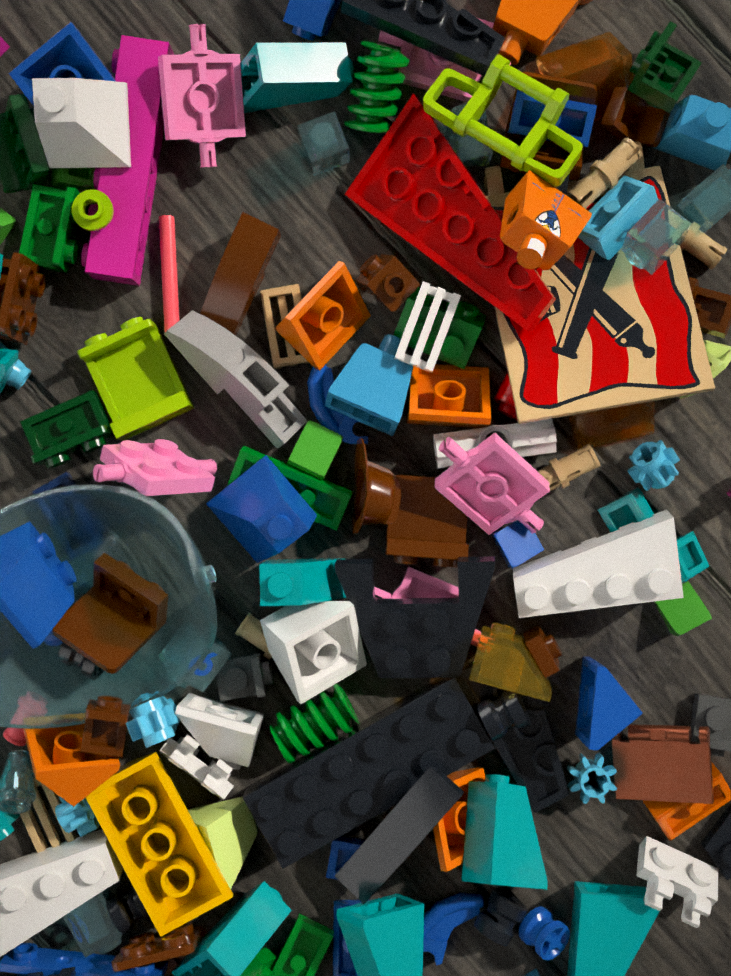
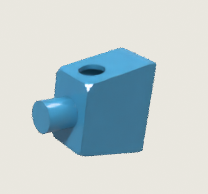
M696 95L687 96L676 103L670 112L660 143L654 149L722 173L731 153V108H728L723 103H715Z
M387 334L383 337L379 348L362 343L330 386L324 406L393 436L402 416L413 371L412 365L394 359L401 339Z

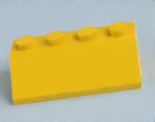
M157 752L122 765L118 772L85 797L160 937L233 898L230 887Z

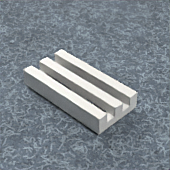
M423 281L394 359L432 373L461 295L446 292L445 289L440 287L435 288ZM427 295H430L434 299L413 356L405 354L425 298ZM443 300L448 302L449 306L427 362L421 360L420 357Z

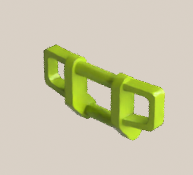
M499 54L491 62L482 84L453 69L446 68L423 97V110L451 128L453 132L461 137H466L467 135L510 159L513 167L525 172L531 170L552 186L557 187L563 183L581 156L582 143L555 126L570 94L560 88L553 90L510 66V60ZM502 81L546 105L541 117L521 145L514 143L478 122L495 98ZM448 86H453L472 95L458 116L435 102ZM547 138L570 153L559 169H551L533 159Z

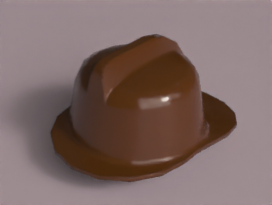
M362 438L357 440L355 449L356 496L352 517V530L354 534L359 533L362 525L395 523L401 499V486L397 477L390 469L367 461L366 446Z

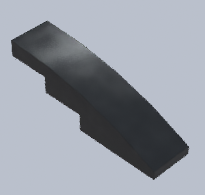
M432 764L337 872L335 877L365 904L453 807L464 791Z

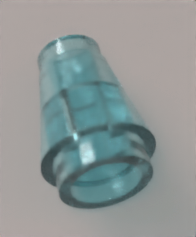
M13 750L7 755V760L0 777V811L9 814H21L30 810L31 803L36 799L33 767L28 751Z

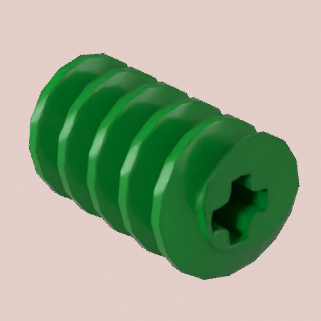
M362 41L361 45L369 49L371 53L366 56H358L357 61L366 66L367 71L354 73V78L364 85L363 88L351 89L350 94L360 99V103L347 105V110L356 115V120L344 121V124L349 128L367 133H385L393 124L387 117L394 116L398 112L397 106L390 101L400 99L402 92L392 84L403 83L406 78L396 68L408 66L410 60L400 53L399 50L392 47Z
M337 683L333 685L334 697L330 698L324 691L319 693L320 704L316 705L310 699L305 702L306 711L303 713L294 704L291 705V719L289 720L280 712L276 713L277 726L273 727L270 724V730L280 752L288 763L296 760L295 749L304 756L310 753L309 741L316 748H322L324 746L323 734L332 741L337 740V726L349 734L352 732L351 719L360 725L351 702Z

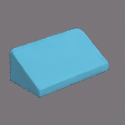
M624 175L618 181V184L612 190H609L589 210L592 216L578 238L601 257L610 260L636 234V232L634 234L632 232L638 223L647 217L641 225L642 227L659 210L660 203L654 186Z

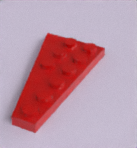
M413 93L345 195L525 330L532 333L556 298L536 269L522 267L517 261L518 252L502 242L500 238L501 218L432 117L423 110V104L419 98Z

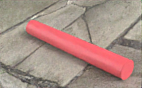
M172 215L159 216L164 333L180 321L175 218Z

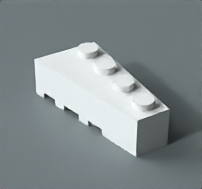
M667 509L653 514V517L640 522H633L622 526L619 530L601 537L588 539L581 542L582 544L564 551H557L513 568L519 618L684 598L674 517Z
M103 829L86 834L83 837H77L74 841L68 843L67 841L63 842L60 846L54 848L51 846L46 848L45 851L34 852L0 864V957L119 881L123 867Z

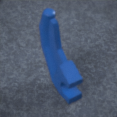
M326 364L320 371L312 366L307 380L309 403L320 425L342 435V442L357 444V440L362 438L365 445H368V436L359 437L354 435L352 431L353 426L359 421L324 406L329 388L334 382L332 369L326 367Z
M460 892L436 901L424 913L423 953L431 952L435 957L436 965H440L443 962L447 940L453 929L476 917L480 912V908L484 907L483 896Z

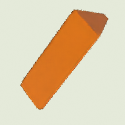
M712 762L713 804L643 800L646 808L669 841L731 800V790L721 772Z

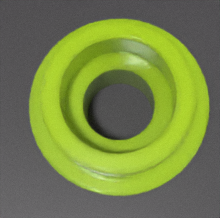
M85 190L73 201V218L85 230L99 231L105 228L113 218V204L108 196L99 190ZM89 204H98V211L95 215H86L85 209Z

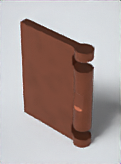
M630 724L628 726L629 740H621L622 731L612 738L613 766L617 770L614 774L615 786L617 787L615 791L616 799L714 803L709 726L699 727L700 742H691L690 726Z

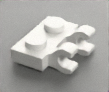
M188 734L185 738L180 737L177 742L169 738L159 752L178 768L201 783L211 793L220 799H225L234 787V785L227 781L231 776L230 772L233 768L221 759L217 763L212 760L207 766L196 757L200 751L198 749L200 743Z
M646 836L639 844L636 876L647 881L644 897L645 905L660 911L663 905V898L671 900L673 893L684 897L681 914L682 922L698 928L700 925V915L708 917L711 913V907L718 901L719 869Z

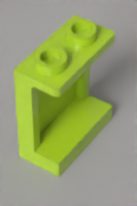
M142 317L130 319L120 326L121 331L107 336L106 333L93 336L84 342L86 347L77 351L79 358L86 363L113 423L110 424V427L116 439L122 441L195 409L159 329L150 318L145 320Z

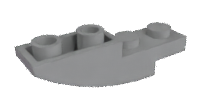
M192 310L164 333L215 393L218 394L225 389L276 448L285 444L307 422L306 418L283 393L289 386L287 382L258 353L221 325Z

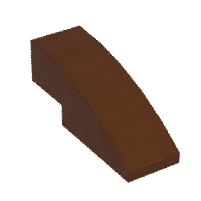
M242 212L210 285L200 312L201 315L211 319L236 336L265 277L264 271L281 238L279 229Z

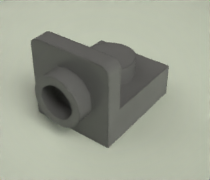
M262 652L216 660L214 662L221 702L254 695L264 697L269 691L268 685L274 684L270 661L263 662Z
M695 692L690 723L691 741L700 742L699 727L709 726L712 756L724 757L725 751L731 752V698Z

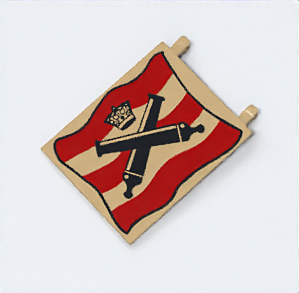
M635 142L638 147L633 152L635 153L640 149L642 158L629 167L618 178V181L625 175L654 186L660 203L659 210L610 260L601 257L577 237L569 250L549 270H542L539 267L535 268L556 300L532 333L525 330L495 307L518 424L708 392L715 389L661 167H644L643 149L640 142ZM499 166L487 167L484 172L486 198L502 220L505 199L510 192L504 193L501 168ZM580 180L569 181L567 191L572 189ZM606 189L586 210L589 211L609 190Z

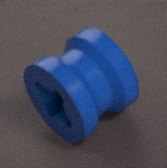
M540 906L531 910L524 917L519 927V937L526 945H534L535 952L543 960L548 961L557 957L564 950L570 937V930L562 921H554L552 913L545 907Z

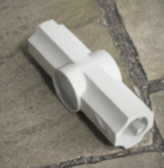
M552 419L523 424L492 425L484 428L433 434L437 469L451 467L453 464L446 455L439 451L440 444L443 440L446 442L447 437H451L465 451L477 447L485 440L486 435L489 433H496L521 457L557 452L556 432Z

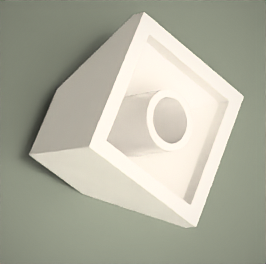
M81 78L32 79L35 124L49 168L131 167L128 88L126 82Z
M325 601L308 605L285 606L260 620L268 651L300 704L367 665L355 608L350 601Z
M188 693L177 705L175 715L196 741L200 743L209 757L221 759L233 769H240L241 765L249 767L264 713Z

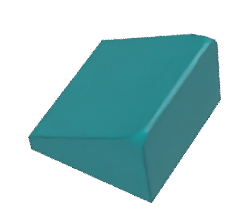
M638 487L598 509L610 533L619 530L620 527L627 524L637 523L653 517L654 514Z
M694 531L676 538L682 582H686L709 567Z

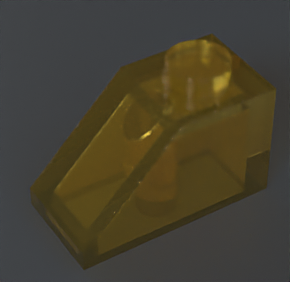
M492 623L491 628L483 626L469 680L550 702L552 695L551 684L543 676L523 637L515 634L516 629L499 623Z

